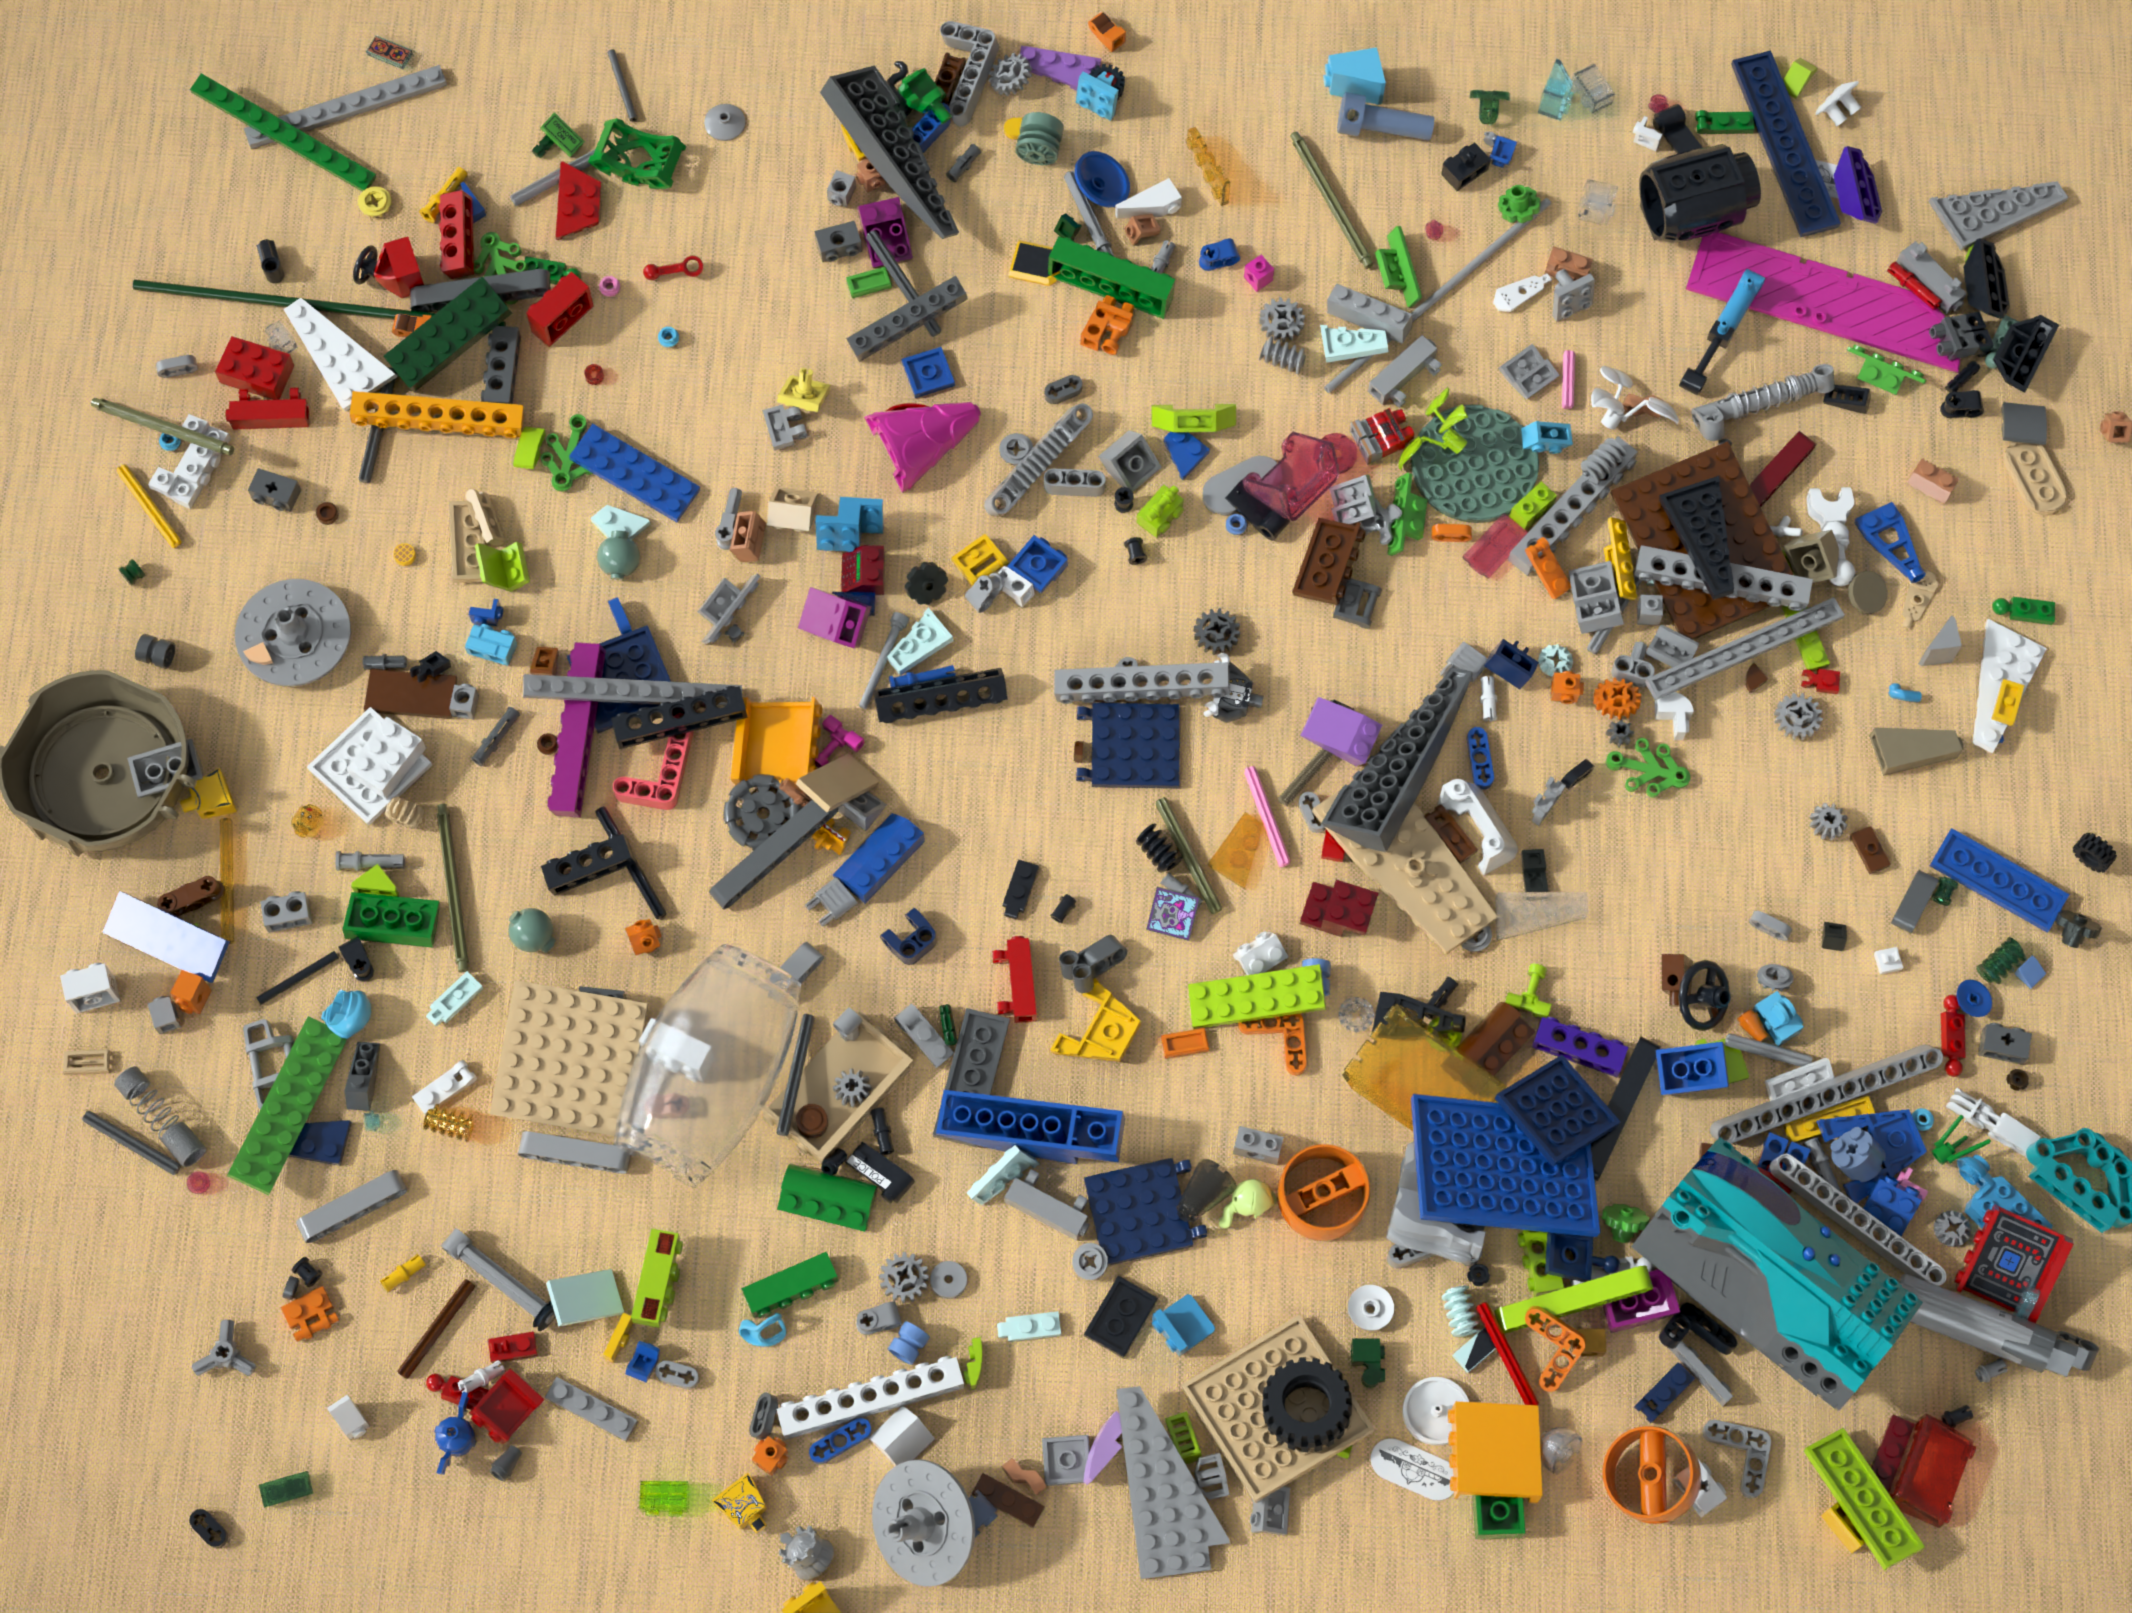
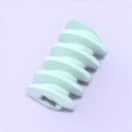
M1468 1285L1450 1288L1442 1295V1300L1447 1301L1444 1308L1451 1310L1446 1316L1448 1319H1453L1449 1322V1326L1455 1328L1451 1332L1454 1337H1464L1480 1331L1473 1328L1479 1324V1321H1471L1476 1312H1469L1468 1310L1474 1306V1303L1466 1302V1300L1472 1297L1471 1294H1464V1291L1469 1289Z

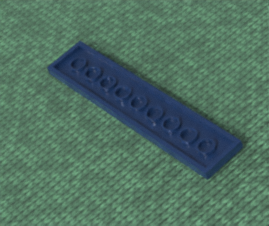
M1771 50L1732 60V68L1748 108L1753 114L1754 123L1800 237L1839 228L1840 220Z

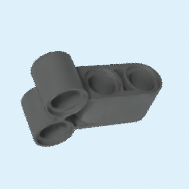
M1107 935L1078 954L1072 950L1063 952L1059 957L1062 975L1065 979L1073 980L1074 988L1079 993L1090 992L1094 987L1093 979L1123 961L1128 951L1114 935Z

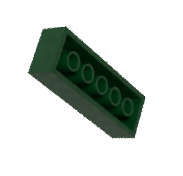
M482 276L387 352L384 357L409 389L416 392L503 322L512 312Z

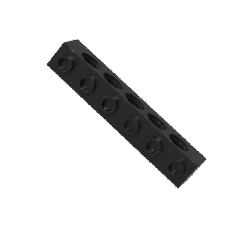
M1002 668L873 690L879 723H892L902 718L914 719L919 715L925 714L931 716L947 710L954 712L963 707L976 708L981 706V704H998L1003 700H1008ZM982 687H988L985 692L979 691ZM960 691H967L963 696L957 695ZM938 695H946L945 698L941 700L936 699ZM918 698L924 699L922 703H915V700ZM897 702L903 703L900 707H893Z
M728 686L721 691L704 692L701 696H688L673 703L663 702L656 707H643L636 712L619 713L611 719L619 749L748 717L740 686ZM719 703H727V705L723 708L717 707ZM698 708L706 709L703 713L695 712ZM678 713L684 714L682 718H674ZM657 718L663 719V721L659 724L653 723V721ZM634 724H641V727L638 729L631 728Z

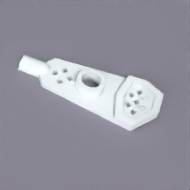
M1548 274L1541 277L1534 275L1498 288L1493 304L1498 311L1511 312L1543 290L1544 284L1552 279ZM1524 289L1527 293L1521 294L1519 290Z

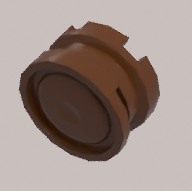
M807 1104L800 1108L796 1115V1124L799 1132L806 1138L821 1137L828 1127V1118L825 1110L817 1104Z

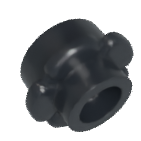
M1482 1264L1472 1265L1467 1273L1468 1280L1473 1282L1475 1286H1482L1483 1283H1487L1490 1279L1488 1268Z

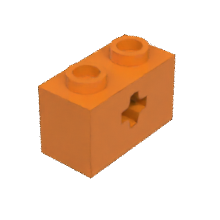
M181 970L170 994L174 998L175 1003L180 1006L179 1009L188 1014L193 1012L201 1014L212 990L203 977Z

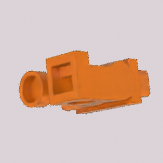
M1106 295L1102 302L1098 301L1096 308L1083 329L1080 345L1098 351L1106 331H1109L1111 336L1109 339L1104 340L1101 348L1104 352L1115 355L1119 349L1117 342L1121 336L1128 334L1133 324L1134 305L1126 302L1121 309L1115 307L1116 299Z

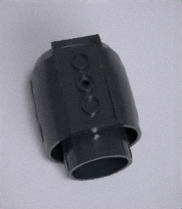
M1724 144L1694 149L1655 161L1641 173L1639 179L1640 207L1654 240L1668 243L1688 241L1740 225L1745 220L1747 209L1758 206L1761 199L1759 176L1752 158L1746 152L1733 154L1731 148Z

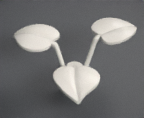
M1607 366L1601 367V374L1610 382L1618 384L1615 398L1611 393L1600 388H1595L1592 392V407L1608 409L1601 420L1604 426L1615 430L1621 420L1625 422L1629 416L1644 405H1647L1655 413L1673 420L1676 424L1679 423L1674 409L1668 403L1654 397L1644 400L1624 415V406L1618 399L1623 386L1627 388L1632 387V380L1620 370Z

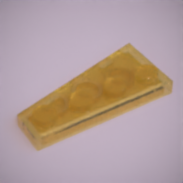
M1197 128L1188 129V135L1185 139L1186 145L1189 150H1193L1195 163L1198 167L1201 166L1203 178L1206 183L1210 184L1213 198L1215 200L1218 199L1221 206L1228 204L1231 184L1229 179L1223 178V170L1220 165L1216 166L1215 157L1212 152H1206L1207 145Z

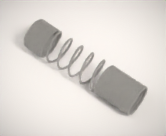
M137 1066L124 1070L116 1078L114 1086L126 1100H130L131 1106H137L138 1114H145L144 1121L152 1123V1131H159L158 1138L183 1167L196 1163L205 1154L206 1147L185 1122L174 1124L178 1120L179 1115L171 1117L163 1124L161 1129L155 1130L153 1128L154 1122L164 1118L171 1111L172 1107H166L153 1121H147L146 1115L160 1107L165 1099H158L146 1112L140 1113L139 1106L151 1100L158 1090L150 1091L141 1099L139 1104H133L131 1100L142 1094L150 1085V1081ZM155 1092L149 1099L143 1102L148 1095ZM162 1100L159 1105L150 1110L156 1103ZM169 1109L163 1116L158 1118L165 1110ZM177 1117L171 1124L166 1126L168 1122ZM164 1129H167L166 1132L162 1135V1138H161V1137H160L161 1131L164 1130Z

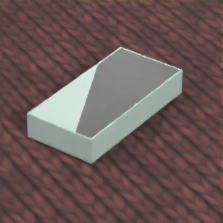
M1484 1327L1456 1351L1452 1357L1469 1373L1490 1355L1496 1347L1487 1329Z

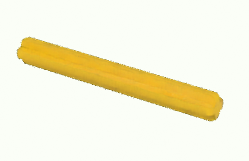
M123 464L118 467L117 472L170 546L176 548L181 545L182 541L128 466Z

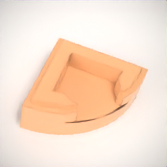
M263 642L243 651L250 661L262 665L273 663Z

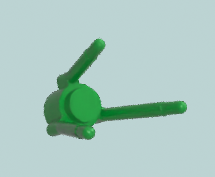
M1959 1115L1940 1140L1934 1143L1936 1148L1931 1152L1941 1165H1944L1946 1162L1951 1164L1956 1159L1990 1144L1991 1140L1987 1139L1959 1153H1956L1955 1148L1968 1139L1966 1135L1952 1145L1949 1142L1944 1144L1964 1118L1963 1115Z

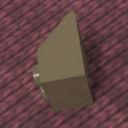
M1832 529L1796 537L1784 546L1794 576L1813 579L1812 583L1837 577L1839 547Z

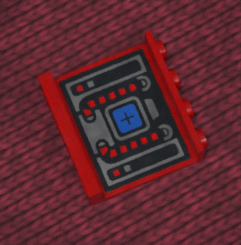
M1994 1204L1992 1210L1987 1209L1983 1217V1222H1985L1983 1229H1978L1974 1236L1973 1242H1975L1973 1250H1968L1963 1262L1966 1264L1963 1271L1958 1270L1955 1276L1956 1291L1961 1293L1963 1289L2025 1317V1320L2036 1323L2074 1245L2073 1238Z

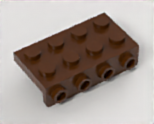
M1318 518L1292 591L1294 596L1333 605L1339 604L1340 599H1343L1346 593L1345 584L1347 580L1351 579L1353 562L1358 559L1360 542L1363 543L1366 536V530H1364L1361 522H1357L1355 526Z

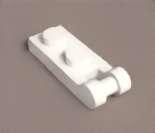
M461 1060L452 1069L413 1095L412 1098L424 1115L427 1116L473 1084L477 1077L474 1072L468 1070V1064L465 1060ZM461 1074L463 1079L458 1082L455 1077Z

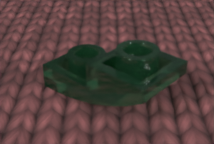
M308 1471L259 1484L264 1508L314 1494Z

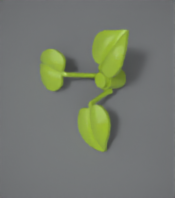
M1448 387L1430 403L1425 412L1427 416L1435 412L1442 421L1443 425L1439 429L1440 434L1448 430L1442 437L1444 442L1442 443L1425 436L1415 438L1407 445L1400 456L1398 466L1401 471L1403 464L1425 441L1441 446L1443 449L1449 447L1456 454L1466 446L1468 441L1451 427L1457 422L1468 418L1465 406L1463 404L1458 406L1446 420L1439 412V406L1445 402L1449 395L1450 389Z

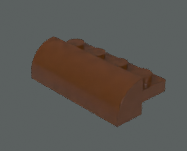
M1499 1002L1440 1066L1455 1081L1459 1080L1475 1096L1536 1031L1520 1017L1522 1014L1505 1002Z

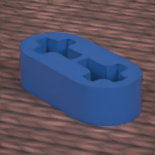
M618 597L608 600L610 610L621 635L631 632V626Z

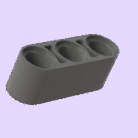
M1918 870L1891 924L1911 934L1939 879Z

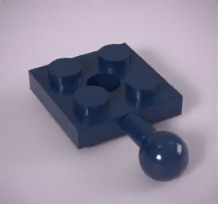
M1547 1232L1545 1274L1587 1282L1591 1280L1592 1265L1603 1267L1605 1272L1614 1274L1619 1271L1621 1263L1617 1257L1612 1255L1605 1258L1592 1256L1593 1237ZM1565 1250L1571 1251L1574 1256L1573 1261L1566 1258Z

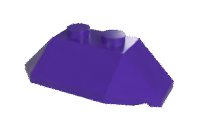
M1846 146L1842 151L1833 175L1841 211L1859 220L1876 224L1882 214V208L1874 175L1868 162L1863 158L1862 150Z

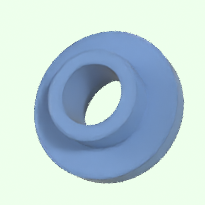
M1233 514L1226 520V529L1233 535H1240L1247 528V521L1240 514ZM1234 523H1238L1240 527L1236 528L1232 525Z

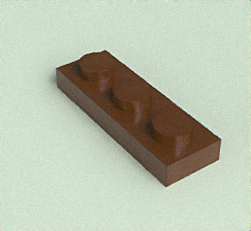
M982 1473L972 1491V1495L977 1497L974 1492L978 1489L995 1508L1031 1528H1034L1045 1508L1040 1503Z

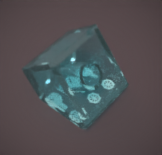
M1557 58L1543 90L1538 113L1561 121L1563 114L1567 115L1574 92L1571 91L1573 82L1561 60Z

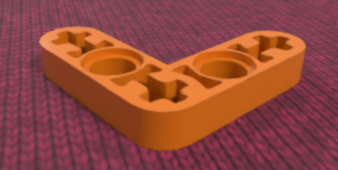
M1301 1013L1273 1017L1277 1024L1272 1028L1264 1024L1265 1019L1260 1021L1261 1028H1257L1258 1024H1251V1028H1247L1245 1024H1242L1245 1022L1238 1023L1239 1030L1247 1035L1283 1033L1286 1070L1289 1074L1295 1076L1301 1075L1306 1068L1304 1023ZM1280 1017H1283V1021H1289L1290 1017H1294L1296 1021H1299L1296 1022L1295 1026H1291L1290 1022H1284L1283 1027H1280ZM1293 1037L1298 1038L1301 1045L1298 1048H1292L1289 1046L1288 1040ZM1301 1052L1302 1054L1297 1055V1061L1302 1065H1299V1069H1295L1293 1065H1290L1294 1060L1293 1054Z
M1532 1306L1525 1314L1526 1324L1559 1346L1542 1371L1539 1379V1384L1543 1390L1553 1392L1559 1388L1584 1351L1586 1339L1582 1333L1542 1307ZM1536 1313H1539V1318L1543 1322H1545L1546 1318H1548L1549 1321L1547 1322L1545 1329L1541 1328L1543 1326V1323L1541 1321H1531L1532 1316L1530 1314L1535 1315ZM1553 1324L1559 1325L1562 1333L1554 1336L1550 1334L1549 1327ZM1576 1338L1579 1339L1580 1347L1576 1345L1573 1348L1572 1353H1569L1568 1350L1571 1346L1570 1339L1573 1341ZM1559 1356H1565L1569 1360V1365L1560 1367L1557 1365L1556 1359ZM1555 1370L1557 1372L1554 1377L1555 1384L1552 1382L1549 1385L1546 1384L1545 1376L1549 1378Z

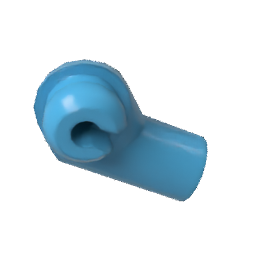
M1893 683L1889 686L1890 691L1888 693L1891 698L1909 702H1920L1922 698L1921 692L1902 690L1901 685L1898 683Z

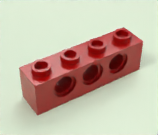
M463 190L440 195L439 211L441 213V222L439 223L441 232V271L451 279L474 275L472 197Z

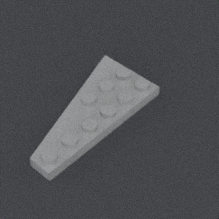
M2058 181L2033 184L2032 187L2020 188V186L2009 190L1994 189L1970 192L1969 195L1957 196L1955 194L1939 199L1938 197H1932L1929 203L1962 251L1972 246L1979 238L1985 240L2066 202L2068 196Z

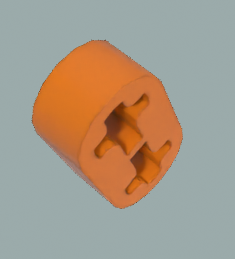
M1436 524L1432 526V539L1440 542H1467L1472 539V527L1465 524Z

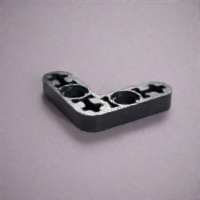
M1688 1302L1681 1305L1679 1308L1680 1313L1675 1314L1659 1334L1661 1343L1671 1349L1678 1346L1689 1330H1692L1725 1355L1731 1354L1738 1344L1734 1335L1695 1305Z

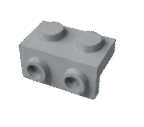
M1660 625L1645 654L1671 667H1675L1693 659L1699 643L1664 625Z

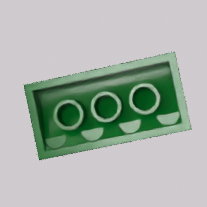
M351 892L342 928L344 938L352 940L359 937L361 941L433 948L440 902L437 900Z

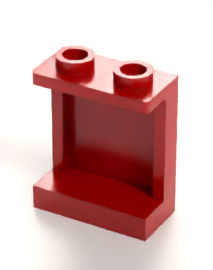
M510 1368L480 1399L469 1414L472 1416L471 1420L478 1427L481 1428L483 1426L489 1431L488 1435L493 1441L504 1444L545 1399ZM499 1404L504 1405V1408L502 1410L498 1408Z

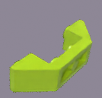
M1215 404V409H1173V405H1152V427L1171 432H1217L1236 425V404Z

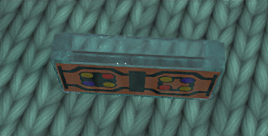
M376 35L366 50L368 56L400 69L405 68L413 54L411 49Z

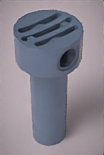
M1345 92L1339 110L1337 133L1358 137L1360 130L1365 129L1430 141L1434 127V116L1367 105L1365 95ZM1354 109L1355 117L1348 119V112Z

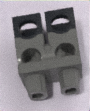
M1980 311L1944 317L1939 324L1933 325L1929 330L1931 338H1940L1941 342L1936 346L1938 355L1947 356L1949 361L1972 355L1986 357L1994 346L1988 330H1985L1986 325Z

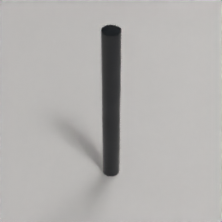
M335 951L329 953L256 997L262 1005L339 957Z

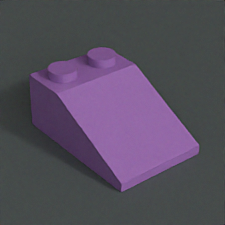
M1318 697L1300 736L1348 763L1358 766L1366 763L1382 724L1361 713Z

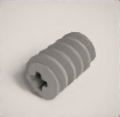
M1272 336L1265 342L1259 360H1261L1265 356L1266 363L1272 360L1274 366L1280 362L1281 369L1288 365L1289 372L1296 368L1297 375L1300 374L1306 359L1304 348L1296 352V345L1288 349V342L1282 347L1281 340L1278 339L1274 344Z
M1607 438L1604 443L1599 445L1598 449H1595L1586 460L1582 461L1581 469L1583 474L1593 484H1599V478L1604 479L1605 473L1609 474L1611 468L1617 467L1616 462H1622V456L1627 455L1626 450L1617 440Z

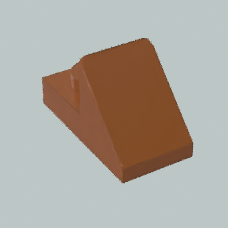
M537 647L530 667L531 675L556 676L555 666L559 656L558 648Z

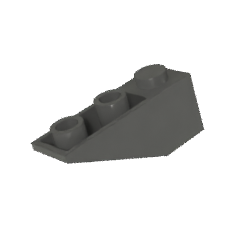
M357 1042L344 1090L347 1110L370 1111L375 1090L380 1043Z

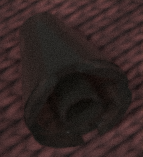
M1202 1159L1198 1163L1176 1207L1177 1214L1183 1221H1196L1233 1194L1237 1187L1236 1182L1227 1170L1223 1173L1218 1169L1220 1166L1218 1163L1210 1159Z

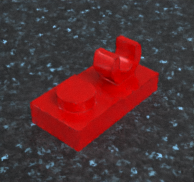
M534 1331L488 1339L491 1363L497 1360L502 1362L538 1356Z

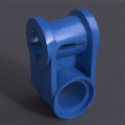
M1228 238L1203 246L1200 252L1199 266L1203 270L1211 271L1239 262L1241 258L1234 240Z

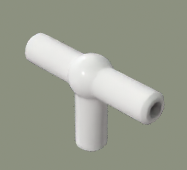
M1784 516L1779 526H1770L1773 534L1778 537H1801L1803 530L1801 528L1788 527L1791 521L1789 516Z

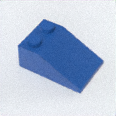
M1723 1042L1656 1050L1661 1095L1683 1094L1729 1087Z

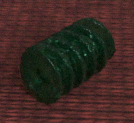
M2008 937L2006 941L2001 943L2000 947L1995 949L1994 953L1989 954L1988 958L1982 961V964L1977 965L1976 969L1985 981L1989 983L1994 981L1997 984H2001L2002 980L1999 976L2004 979L2007 978L2008 974L2006 971L2014 972L2012 965L2019 967V960L2025 961L2026 956L2021 945L2015 939Z

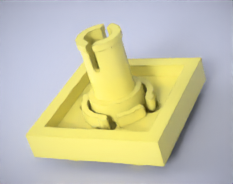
M807 368L800 369L799 377L789 376L778 394L777 402L783 403L786 406H795L807 411L818 412L830 392V384L812 380L813 371L809 369L807 374Z

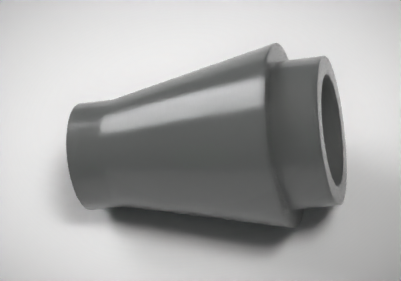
M511 1445L507 1451L491 1464L490 1473L498 1480L505 1482L507 1478L511 1477L522 1452Z

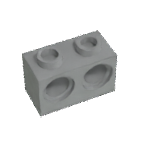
M294 891L289 893L288 896H270L266 900L260 901L264 927L268 933L313 924L309 899L305 892ZM296 905H302L299 911H292ZM273 910H280L278 915L270 916Z

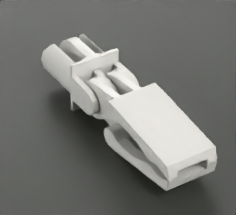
M1959 1088L1955 1089L1954 1095L1951 1096L1950 1102L1946 1105V1108L1956 1114L1963 1115L1965 1118L1964 1122H1969L1979 1129L1985 1128L1990 1130L1988 1133L1989 1137L2026 1158L2027 1148L2041 1137L2006 1113L1998 1116L1991 1106L1982 1101V1098L1977 1100Z

